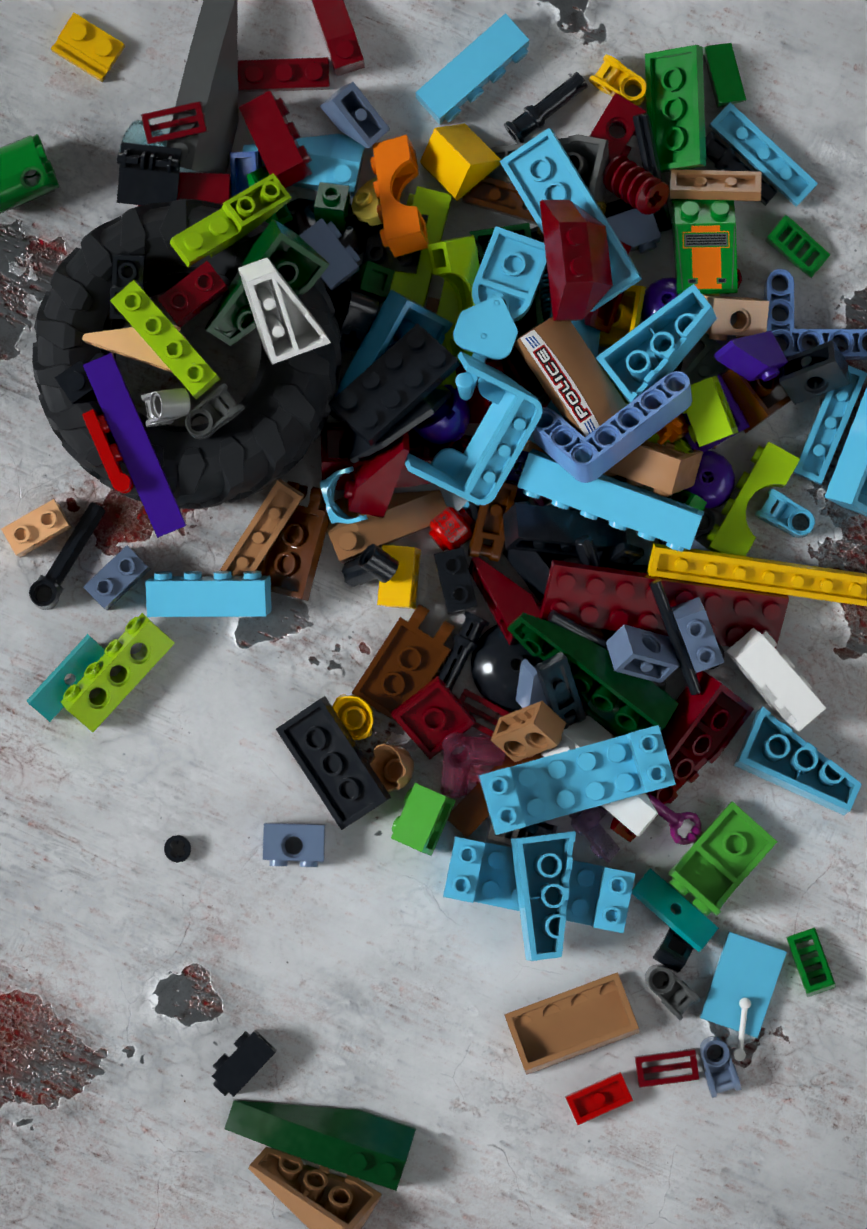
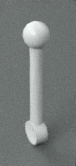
M742 998L739 1002L742 1010L738 1046L733 1053L734 1058L738 1061H742L746 1057L743 1048L747 1011L751 1007L749 998Z

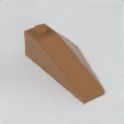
M440 490L393 493L384 518L367 515L368 519L352 524H332L329 520L327 532L341 564L360 556L371 544L382 547V545L390 544L429 528L430 521L447 506ZM343 497L334 501L350 517L356 518L359 515H367L349 511L348 498Z
M265 1147L248 1168L309 1229H362L382 1195L356 1177L347 1175L344 1178L330 1173V1168L321 1165L319 1169L304 1164L301 1158L269 1147Z

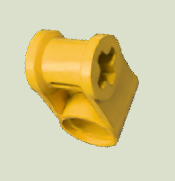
M606 54L603 57V64L595 76H590L589 82L603 93L612 97L616 93L637 106L641 105L646 97L645 80L625 67L616 58ZM635 85L640 88L641 93L638 96L631 97L624 90L627 86Z

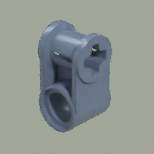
M716 1036L704 1039L699 1049L711 1097L715 1098L718 1093L731 1089L736 1091L742 1090L729 1048L725 1042ZM713 1044H718L722 1047V1054L716 1059L707 1057V1050Z

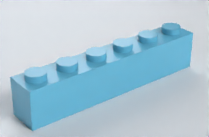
M535 449L529 452L517 485L518 488L524 489L523 494L535 499H540V496L551 499V504L562 509H569V506L581 510L580 515L592 520H597L598 517L606 519L611 527L624 531L628 527L638 531L637 535L643 539L654 541L655 538L666 541L667 547L683 552L684 548L691 549L705 512L604 474L592 482H580L548 454Z

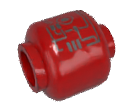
M447 507L430 521L431 531L428 534L443 551L446 549H457L472 538L473 530L470 525L474 521L463 508L457 511L453 507Z

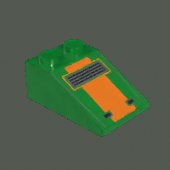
M674 200L672 234L677 294H681L693 284L702 294L737 293V244L734 200Z

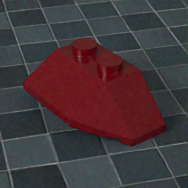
M541 200L540 209L553 321H581L613 286L606 226L571 200Z

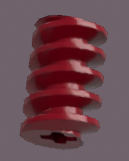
M619 155L612 159L603 175L605 188L642 214L650 215L657 212L663 207L669 197V186L665 182H661L658 177H653L649 171H645L641 166H637L634 161L629 160L625 155Z

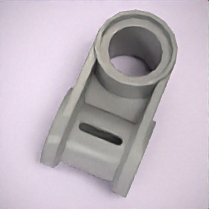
M185 388L159 390L141 395V401L145 402L148 420L145 422L146 427L173 423L174 420L187 416L190 412V397Z

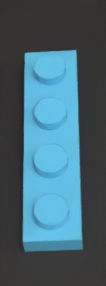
M731 102L710 123L709 127L753 168L762 172V176L796 207L817 186L818 183Z
M849 365L850 384L825 394L800 454V461L793 471V474L819 485L824 480L867 376L866 372Z

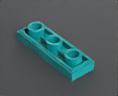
M87 634L26 700L28 704L51 722L64 707L61 701L65 691L84 677L86 668L91 663L97 662L105 654V648ZM71 674L69 679L64 680L66 675Z
M651 868L632 889V895L698 952L705 947L719 929Z

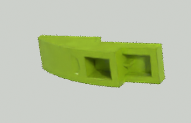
M273 173L225 201L221 209L172 237L170 244L186 266L190 267L208 255L212 258L240 240L281 209L292 197Z

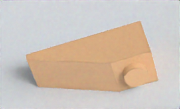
M133 327L85 333L82 340L87 344L173 373Z

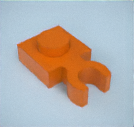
M682 414L657 432L660 437L657 441L658 444L662 445L667 440L673 443L689 432V425Z

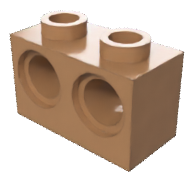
M540 701L499 717L491 741L514 762H517L527 757L531 758L548 749L556 748L562 740V733L566 722L548 705Z

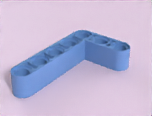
M777 269L771 272L764 284V300L769 301L766 332L772 331L774 337H781L785 340L787 347L782 352L786 358L805 351L802 347L803 338L810 337L814 339L818 346L839 337L847 345L846 350L841 352L845 360H867V351L862 346V340L867 338V329H794L793 276L784 269ZM782 278L786 282V290L782 292L776 291L772 287V279ZM776 307L784 309L787 315L786 320L776 321L772 317V309Z
M680 371L667 374L586 437L580 434L554 410L543 407L542 416L532 432L534 442L576 480L583 483L592 482L690 407L692 404L690 379L687 374Z

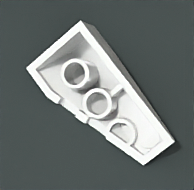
M588 715L584 721L578 724L574 723L567 729H564L560 744L554 749L544 751L541 755L544 757L611 739L613 736ZM646 793L601 805L638 837L658 815Z

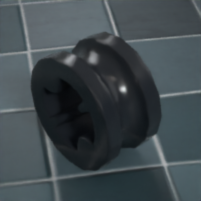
M175 835L166 841L164 852L166 857L172 862H183L191 853V845L184 836ZM176 840L178 844L180 840L185 843L183 847L185 854L182 857H179L178 854L177 857H173L170 854L172 851L171 842Z

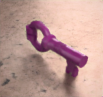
M647 793L658 815L669 823L670 834L676 844L688 845L695 843L698 837L703 834L701 831L702 823L696 813H675L653 795ZM685 819H690V821L694 822L695 826L690 830L692 833L689 832L686 838H682L681 835H678L677 829L683 825Z

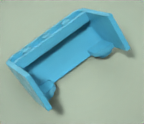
M460 351L458 358L464 369L479 377L478 390L492 404L464 453L453 448H445L435 455L431 464L408 453L405 465L409 472L476 505H486L495 499L538 424L543 409L536 396L503 372Z

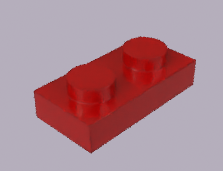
M621 1072L565 1096L577 1125L633 1101Z

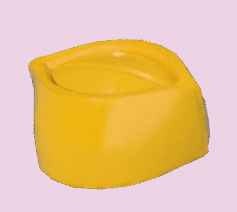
M342 694L337 697L332 707L352 738L360 740L370 737L374 723L371 706L358 696Z

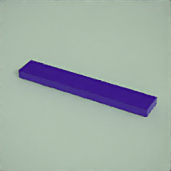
M113 353L84 364V370L157 538L185 527L187 524Z

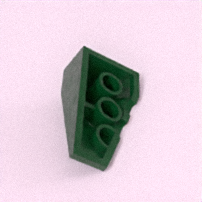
M275 219L270 222L254 243L242 266L268 257L296 295L300 293L303 295L309 291L329 266V263L300 236ZM239 271L205 327L207 332L229 346H232L257 328Z

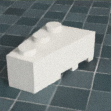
M268 257L238 268L263 348L272 364L331 343L322 327Z
M752 628L729 648L726 653L777 716L800 732L823 712L826 707L811 691L812 687L801 675L798 676L793 670L795 666L784 653L782 655L778 653L775 649L777 646L775 640L766 631L761 634Z

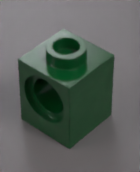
M320 182L314 204L315 223L322 218L326 224L332 221L339 231H345L351 209L349 186Z
M370 261L359 265L360 270L353 275L349 289L376 297L379 303L385 301L389 294L395 271Z

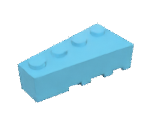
M693 284L598 355L596 359L611 382L626 401L630 403L664 376L673 372L716 321L717 317L710 303Z

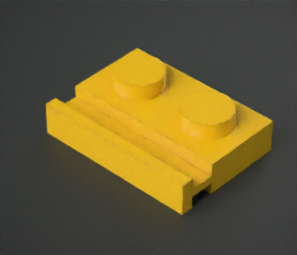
M73 12L58 36L56 43L51 47V51L103 82L104 77L111 70L125 48V44Z

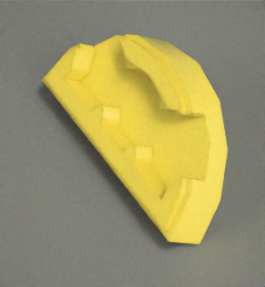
M377 176L367 181L357 191L351 206L356 218L359 221L368 222L370 226L383 224L377 213V205L381 204L380 199L377 198L373 182L377 181Z

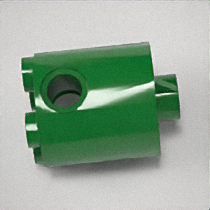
M38 134L34 136L29 135L0 148V214L54 192L55 189L60 187L55 171L45 154V149Z

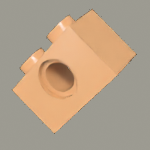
M703 295L712 306L717 317L716 321L706 331L709 334V339L727 340V335H735L737 338L767 331L769 301L758 298ZM736 312L737 320L732 326L730 319L733 313Z
M52 499L1 528L15 555L22 557L70 530L72 526L59 503Z

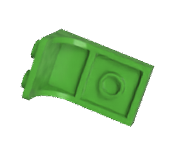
M731 801L667 873L672 877L669 883L684 896L689 892L695 898L692 904L703 914L708 916L712 913L718 916L726 900L778 841Z

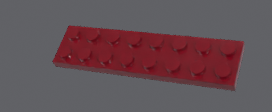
M552 560L540 611V618L548 621L549 613L555 610L585 627L617 631L625 624L669 637L649 585L650 582L660 579L671 607L697 597L700 598L717 643L721 646L732 647L752 628L761 634L766 631L778 644L789 602L788 595L649 576L647 573Z

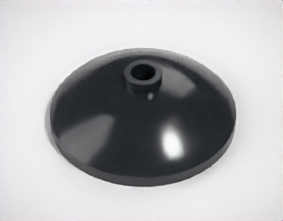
M497 624L488 629L477 642L479 646L473 651L471 658L472 677L479 692L489 702L503 709L519 710L522 707L516 701L520 670L512 669L511 661L513 659L523 661L526 658L534 667L543 660L539 656H532L520 642L510 646Z

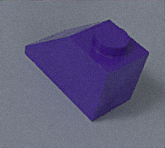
M772 331L732 339L713 354L717 361L748 381L763 379L764 382L778 376L780 374L778 369L788 362Z

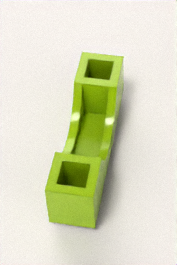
M474 235L427 244L433 274L446 279L452 285L458 299L456 321L451 329L444 334L447 350L458 360L460 351L470 356L473 355V352L464 350L455 343L453 331L460 313L474 306L472 287L480 267L478 248Z
M769 441L764 447L759 445L750 460L755 463L750 473L744 471L735 486L740 489L736 498L732 499L729 497L721 511L725 515L720 526L715 524L706 539L710 541L707 549L713 552L746 556L756 539L746 520V509L750 498L754 493L763 488H783L791 477L800 458Z

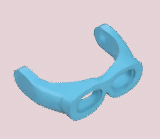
M353 466L338 470L320 481L322 496L332 524H352L368 519L367 515H359L356 518L350 517L334 502L335 488L339 477L354 471Z

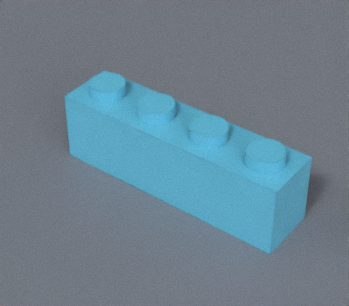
M505 13L416 91V99L439 125L445 120L448 123L460 114L461 109L459 107L467 100L470 103L474 102L484 92L482 89L484 85L489 81L492 83L498 81L506 73L504 68L513 61L516 64L527 55L529 51L526 48L529 47V39Z
M171 571L155 572L154 576L145 581L147 617H266L272 611L270 575L262 576L261 571H245L243 576H232L231 571H216L214 576H202L201 571L184 572V576H172Z

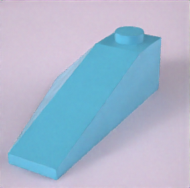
M342 134L296 139L299 146L304 145L312 159L308 163L312 174L291 186L318 191L320 182L349 186L350 198H353L357 191L365 147L349 136ZM248 144L243 146L242 152L258 151L256 144Z

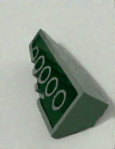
M523 612L507 628L532 656H539L544 661L562 652L567 657L580 700L584 703V711L615 737L659 725L662 731L679 704L666 691L660 689L650 680L614 671L608 650L552 622Z
M246 1100L233 1101L224 1128L282 1152L397 1191L416 1128L359 1109L289 1105Z

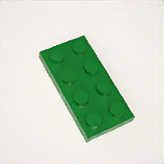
M691 45L646 53L647 114L650 116L661 173L706 166L703 47Z

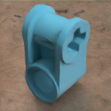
M770 488L768 491L769 497L762 509L756 511L755 516L793 537L803 538L807 536L815 524L813 514L793 502L789 497ZM778 503L776 509L771 514L770 511L772 510L774 504ZM796 516L805 517L808 521V528L804 531L796 530L792 525V519Z

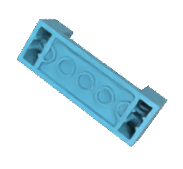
M659 725L479 775L495 835L676 785Z
M455 836L443 897L520 911L512 847ZM573 860L570 872L566 921L624 933L635 873Z

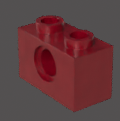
M616 93L589 136L608 140L609 163L616 156L625 155L627 157L632 147L628 144L633 135L636 136L633 116L646 113L644 109ZM612 126H620L624 129L625 136L616 139L610 135L609 129Z
M206 261L157 299L176 324L182 327L224 295L228 287L211 264Z

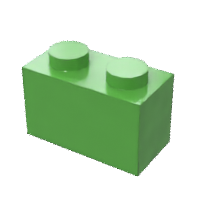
M415 783L413 788H410L404 798L405 806L401 816H398L392 825L393 834L391 839L432 856L456 800Z

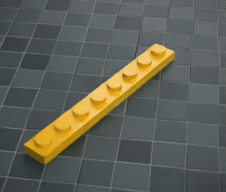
M653 543L647 570L649 576L867 606L866 573L698 549L688 550L684 548L683 552H680L666 545Z

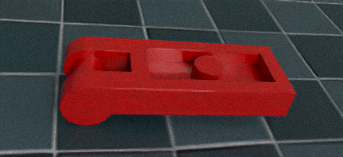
M94 409L83 413V419L113 488L123 494L131 492L134 488L132 478L124 474L119 461L123 460V457L116 442L113 444L109 442L106 433L111 430L104 414L98 416Z

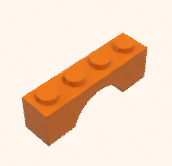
M407 134L373 144L374 157L370 158L374 174L377 175V181H374L373 185L376 196L380 199L381 203L377 205V213L384 226V229L380 230L384 247L389 246L394 257L427 249V244H429L427 227L417 206H407L400 203V196L405 186L419 176L416 151Z

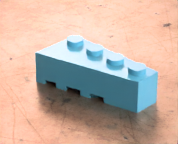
M763 706L757 711L734 763V766L841 815H846L851 811L862 785L835 762L817 751L816 747L794 733L793 729L784 722L782 723Z
M576 831L511 839L525 957L528 961L562 957L566 925L565 916L567 900L569 899V881Z

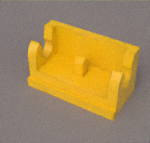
M382 545V550L398 560L399 566L389 581L386 583L379 581L377 605L416 609L421 549L407 546Z

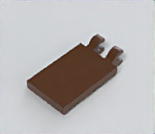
M291 481L287 482V484L304 494L303 499L306 497L308 486ZM312 487L308 507L297 506L257 568V571L262 572V576L270 575L271 592L306 601L309 600L330 520L328 513L324 511L326 504L321 488Z
M421 604L418 605L409 621L402 617L399 618L352 691L353 695L364 699L370 706L395 722L396 720L391 716V712L431 682L451 651L444 643L455 626L445 620L434 638L420 630V625L430 611Z

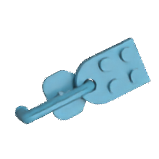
M495 226L473 283L472 298L474 306L460 313L453 331L455 343L460 348L473 352L472 357L485 363L487 358L502 360L511 353L518 336V330L514 322L520 320L529 311L547 267L545 244L543 242ZM468 371L458 374L455 379L459 396L463 400H468L472 397L479 379L478 376Z

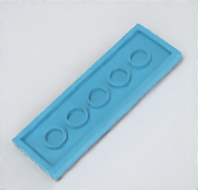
M551 128L546 129L500 160L501 165L542 233L541 200H571L606 226L613 286L590 312L595 311L642 280L641 275Z

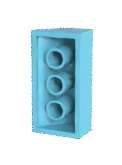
M867 387L825 494L826 499L864 516H867Z

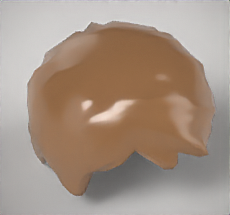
M393 744L377 745L373 750L374 757L370 765L386 790L390 792L407 786L414 773V760L405 748Z

